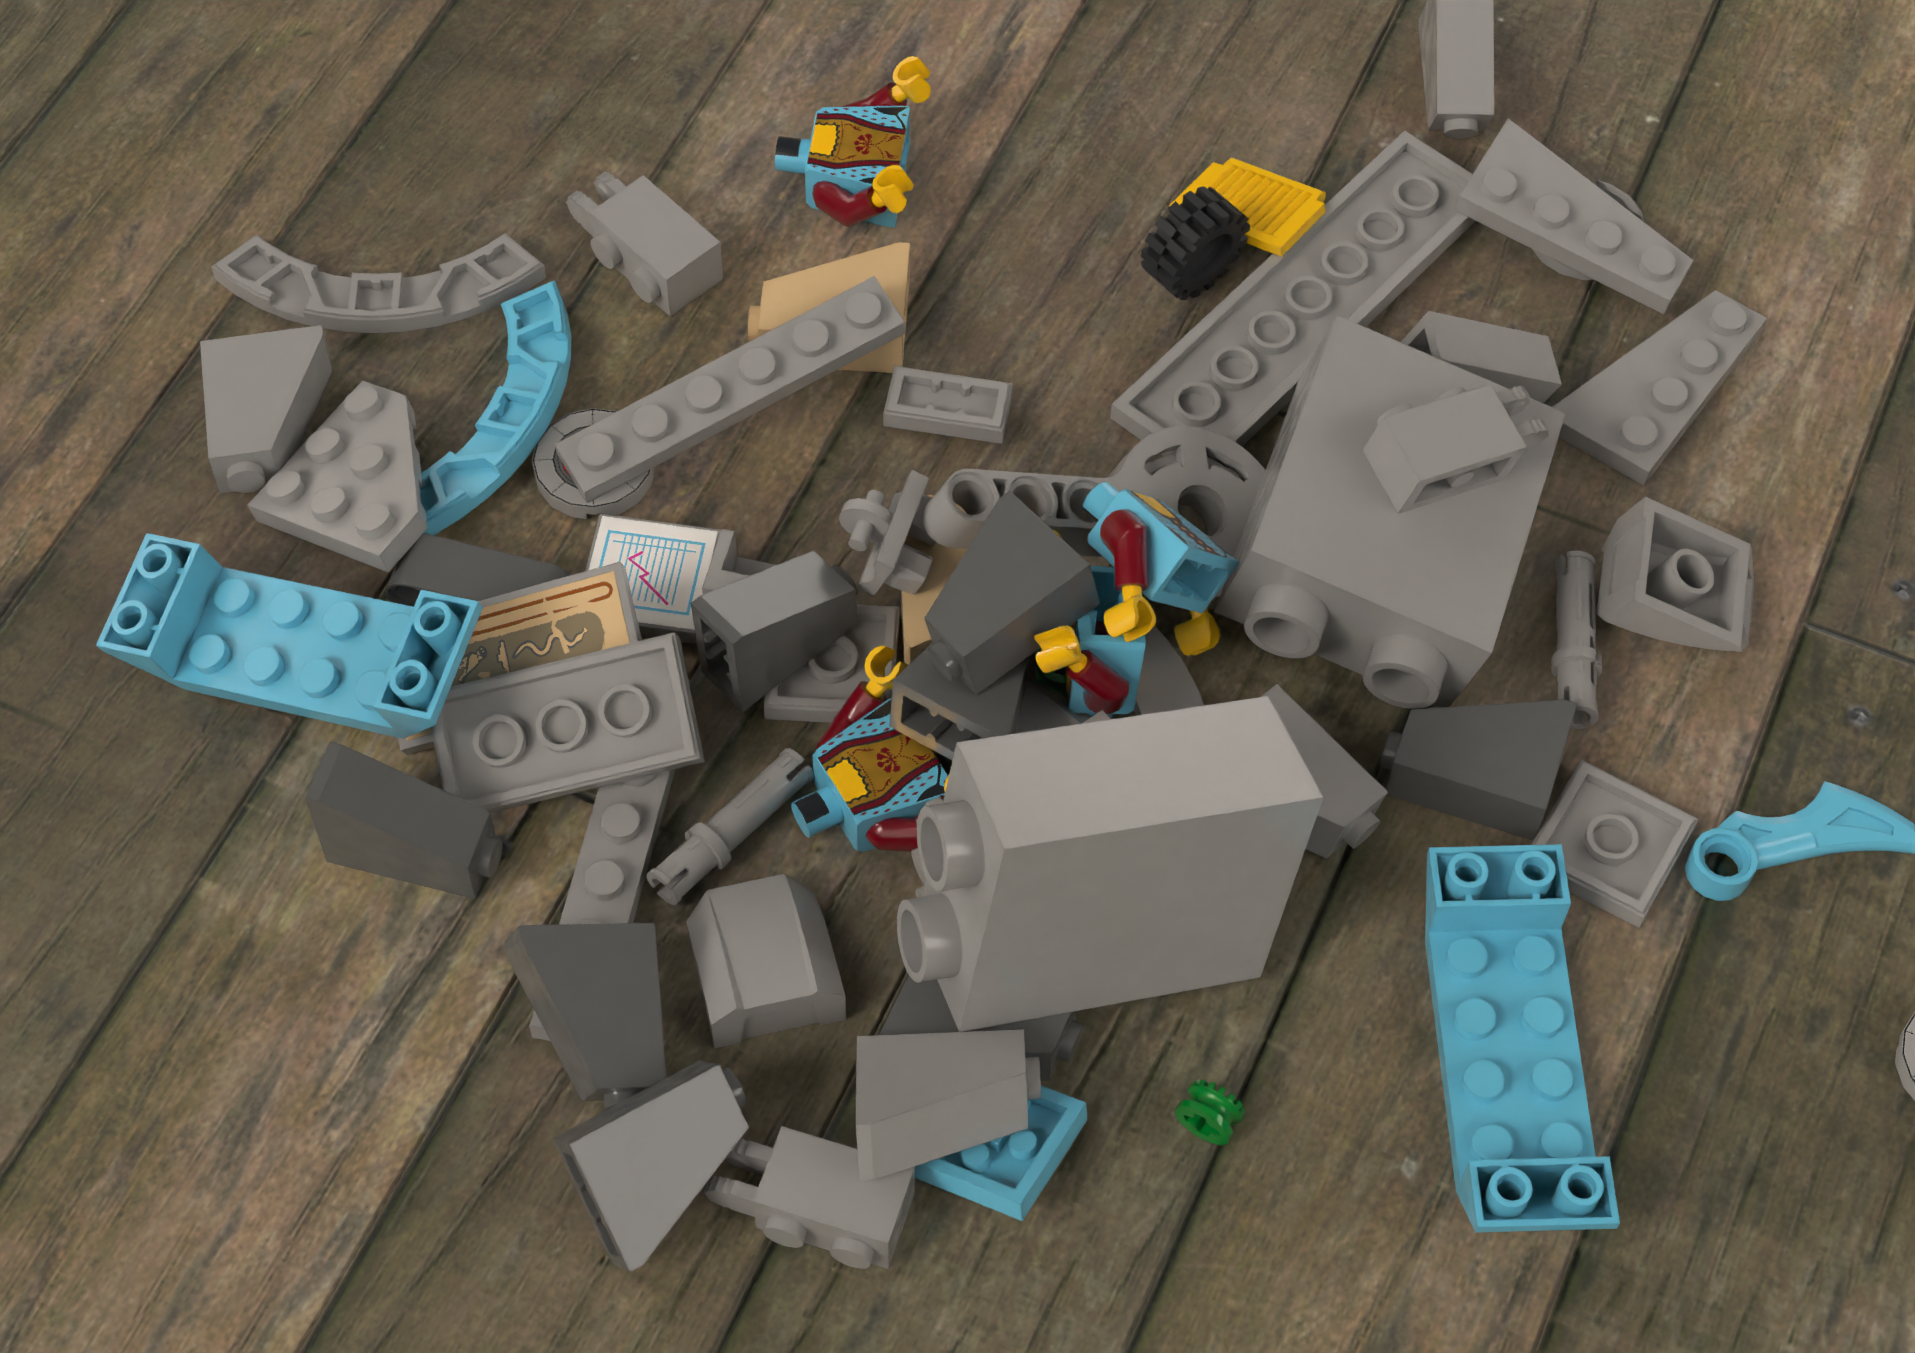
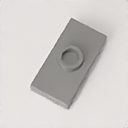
M894 366L883 413V426L1002 444L1012 399L1013 383Z

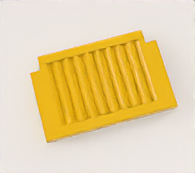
M1230 158L1223 165L1213 162L1169 205L1170 207L1175 201L1181 204L1183 195L1189 191L1195 194L1198 187L1205 186L1208 189L1210 186L1249 219L1247 222L1250 224V231L1245 234L1248 237L1247 244L1282 257L1326 213L1325 203H1323L1326 198V192L1235 158Z

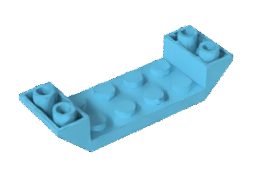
M146 533L96 646L101 651L184 690L405 739L436 725L483 606L478 601L421 590L414 607L225 568L200 544Z
M1562 844L1430 847L1427 852L1425 947L1455 1187L1475 1233L1617 1229L1620 1224L1610 1156L1596 1157L1561 929L1571 905Z

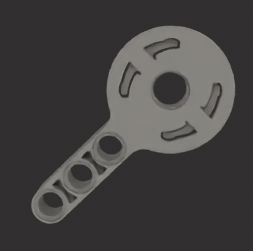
M1192 426L1169 427L1158 430L1143 438L1128 452L1107 478L981 469L958 470L948 478L926 504L923 510L922 521L928 535L938 544L948 548L968 549L998 499L1008 491H1011L1052 530H1056L1062 539L1080 556L1100 557L1101 555L1087 541L1088 534L1097 522L1083 511V504L1093 488L1102 482H1108L1119 492L1123 489H1129L1157 498L1177 513H1179L1178 505H1185L1195 509L1206 522L1207 536L1232 556H1235L1266 470L1242 446L1219 433ZM1169 451H1175V453L1160 457L1152 463L1148 462L1145 464L1146 461L1152 460L1160 454ZM955 504L962 507L966 513L962 512ZM1222 588L1213 598V603H1210L1207 609H1215Z

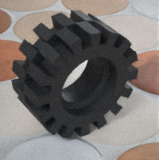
M1205 186L1198 187L1195 194L1192 191L1184 194L1181 204L1175 201L1168 208L1170 214L1165 219L1160 216L1155 223L1158 227L1157 231L1148 234L1145 242L1149 246L1141 251V257L1144 259L1141 262L1142 268L1180 300H1187L1189 296L1191 298L1200 296L1202 287L1206 290L1215 285L1214 278L1218 275L1223 278L1229 271L1225 267L1230 261L1236 262L1240 256L1237 249L1245 246L1248 240L1245 234L1250 231V224L1247 222L1249 219L1210 186L1208 189Z

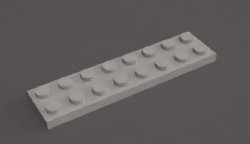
M1404 130L1325 204L1326 213L1282 257L1275 254L1268 257L1111 405L1110 419L1140 440L1161 429L1176 426H1192L1219 433L1243 447L1292 399L1299 379L1336 315L1367 327L1475 222V220L1454 210L1459 195L1473 174ZM1175 451L1165 452L1161 455L1165 456L1175 453Z

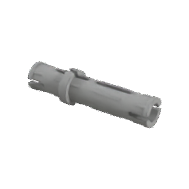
M1568 551V568H1566V557L1562 554L1555 560L1558 644L1557 651L1551 657V671L1553 676H1557V700H1568L1578 703L1571 728L1583 729L1586 728L1585 712L1587 713V722L1590 725H1594L1598 721L1596 685L1597 678L1602 673V656L1600 653L1596 654L1595 558L1587 552Z
M785 748L775 761L705 824L698 822L685 832L686 841L661 864L647 873V880L652 888L656 887L660 882L665 885L657 894L667 903L676 905L682 899V896L712 869L716 871L723 869L732 860L730 852L799 789L814 779L813 771L809 765H806L800 771L796 769L805 759L796 751Z

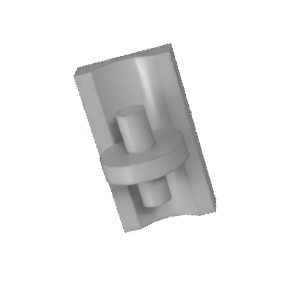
M911 470L902 492L893 495L888 508L883 506L886 500L885 495L877 490H870L866 499H850L844 503L839 521L841 526L851 534L848 542L849 546L856 551H865L868 543L874 542L857 589L874 596L882 584L885 583L893 588L914 595L924 583L933 557L904 544L907 535L932 547L936 543L926 532L922 521L924 507L931 499V497L923 494L929 480L928 477Z

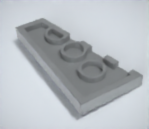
M1509 118L1459 195L1454 209L1662 314L1666 312L1694 261Z
M1716 290L1555 404L1552 408L1566 413L1559 438L1644 486L1762 333L1767 318Z

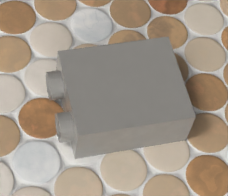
M1336 315L1298 381L1234 556L1240 563L1224 583L1214 612L1244 624V630L1249 639L1269 653L1286 658H1305L1314 654L1363 675V682L1366 688L1374 696L1386 703L1409 709H1420L1431 705L1439 708L1450 707L1492 654L1566 413L1530 398V404L1521 412L1510 416L1514 425L1543 418L1549 428V436L1540 444L1525 450L1504 480L1398 514L1363 452V448L1378 426L1377 420L1391 408L1401 404H1410L1414 408L1433 402L1442 393L1457 387H1463L1465 391L1491 384L1495 392L1508 388Z
M1269 697L1244 699L956 742L943 804L924 806L918 816L917 845L926 881L922 897L901 901L897 913V935L902 960L910 978L916 983L938 980L959 1032L1261 977L1324 798Z

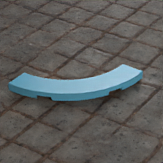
M555 280L501 303L508 332L506 358L509 367L504 385L497 388L488 407L475 424L477 432L456 454L451 451L421 473L423 486L419 487L421 504L426 511L427 530L423 534L435 535L488 499L514 474L546 432L562 398L571 362L572 336L569 317Z

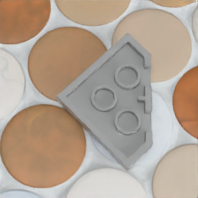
M362 381L248 503L247 506L256 521L389 573L427 530L426 511L421 504L419 487L423 486L420 456L414 443L413 429H416L415 412L406 395Z

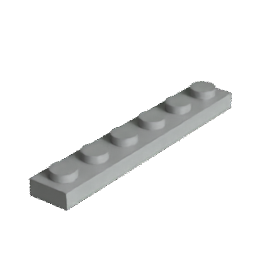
M875 276L556 443L557 455L588 503L905 334V322Z
M676 769L598 788L559 925L633 923ZM534 1010L529 1026L532 1038L550 1041Z

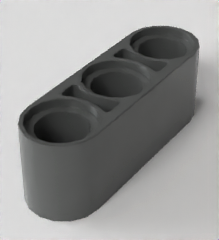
M422 534L397 562L385 588V595L390 602L414 607L421 590L481 601L570 576L571 574L563 568L547 562L430 534Z

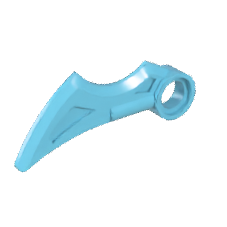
M1824 781L1816 798L1806 808L1795 814L1782 817H1760L1735 811L1717 828L1702 833L1695 841L1685 864L1686 877L1692 887L1704 897L1716 901L1732 900L1746 890L1756 870L1843 852L1892 851L1915 854V824L1869 797ZM1715 852L1726 854L1736 863L1738 874L1726 877L1715 874L1706 865L1704 856Z

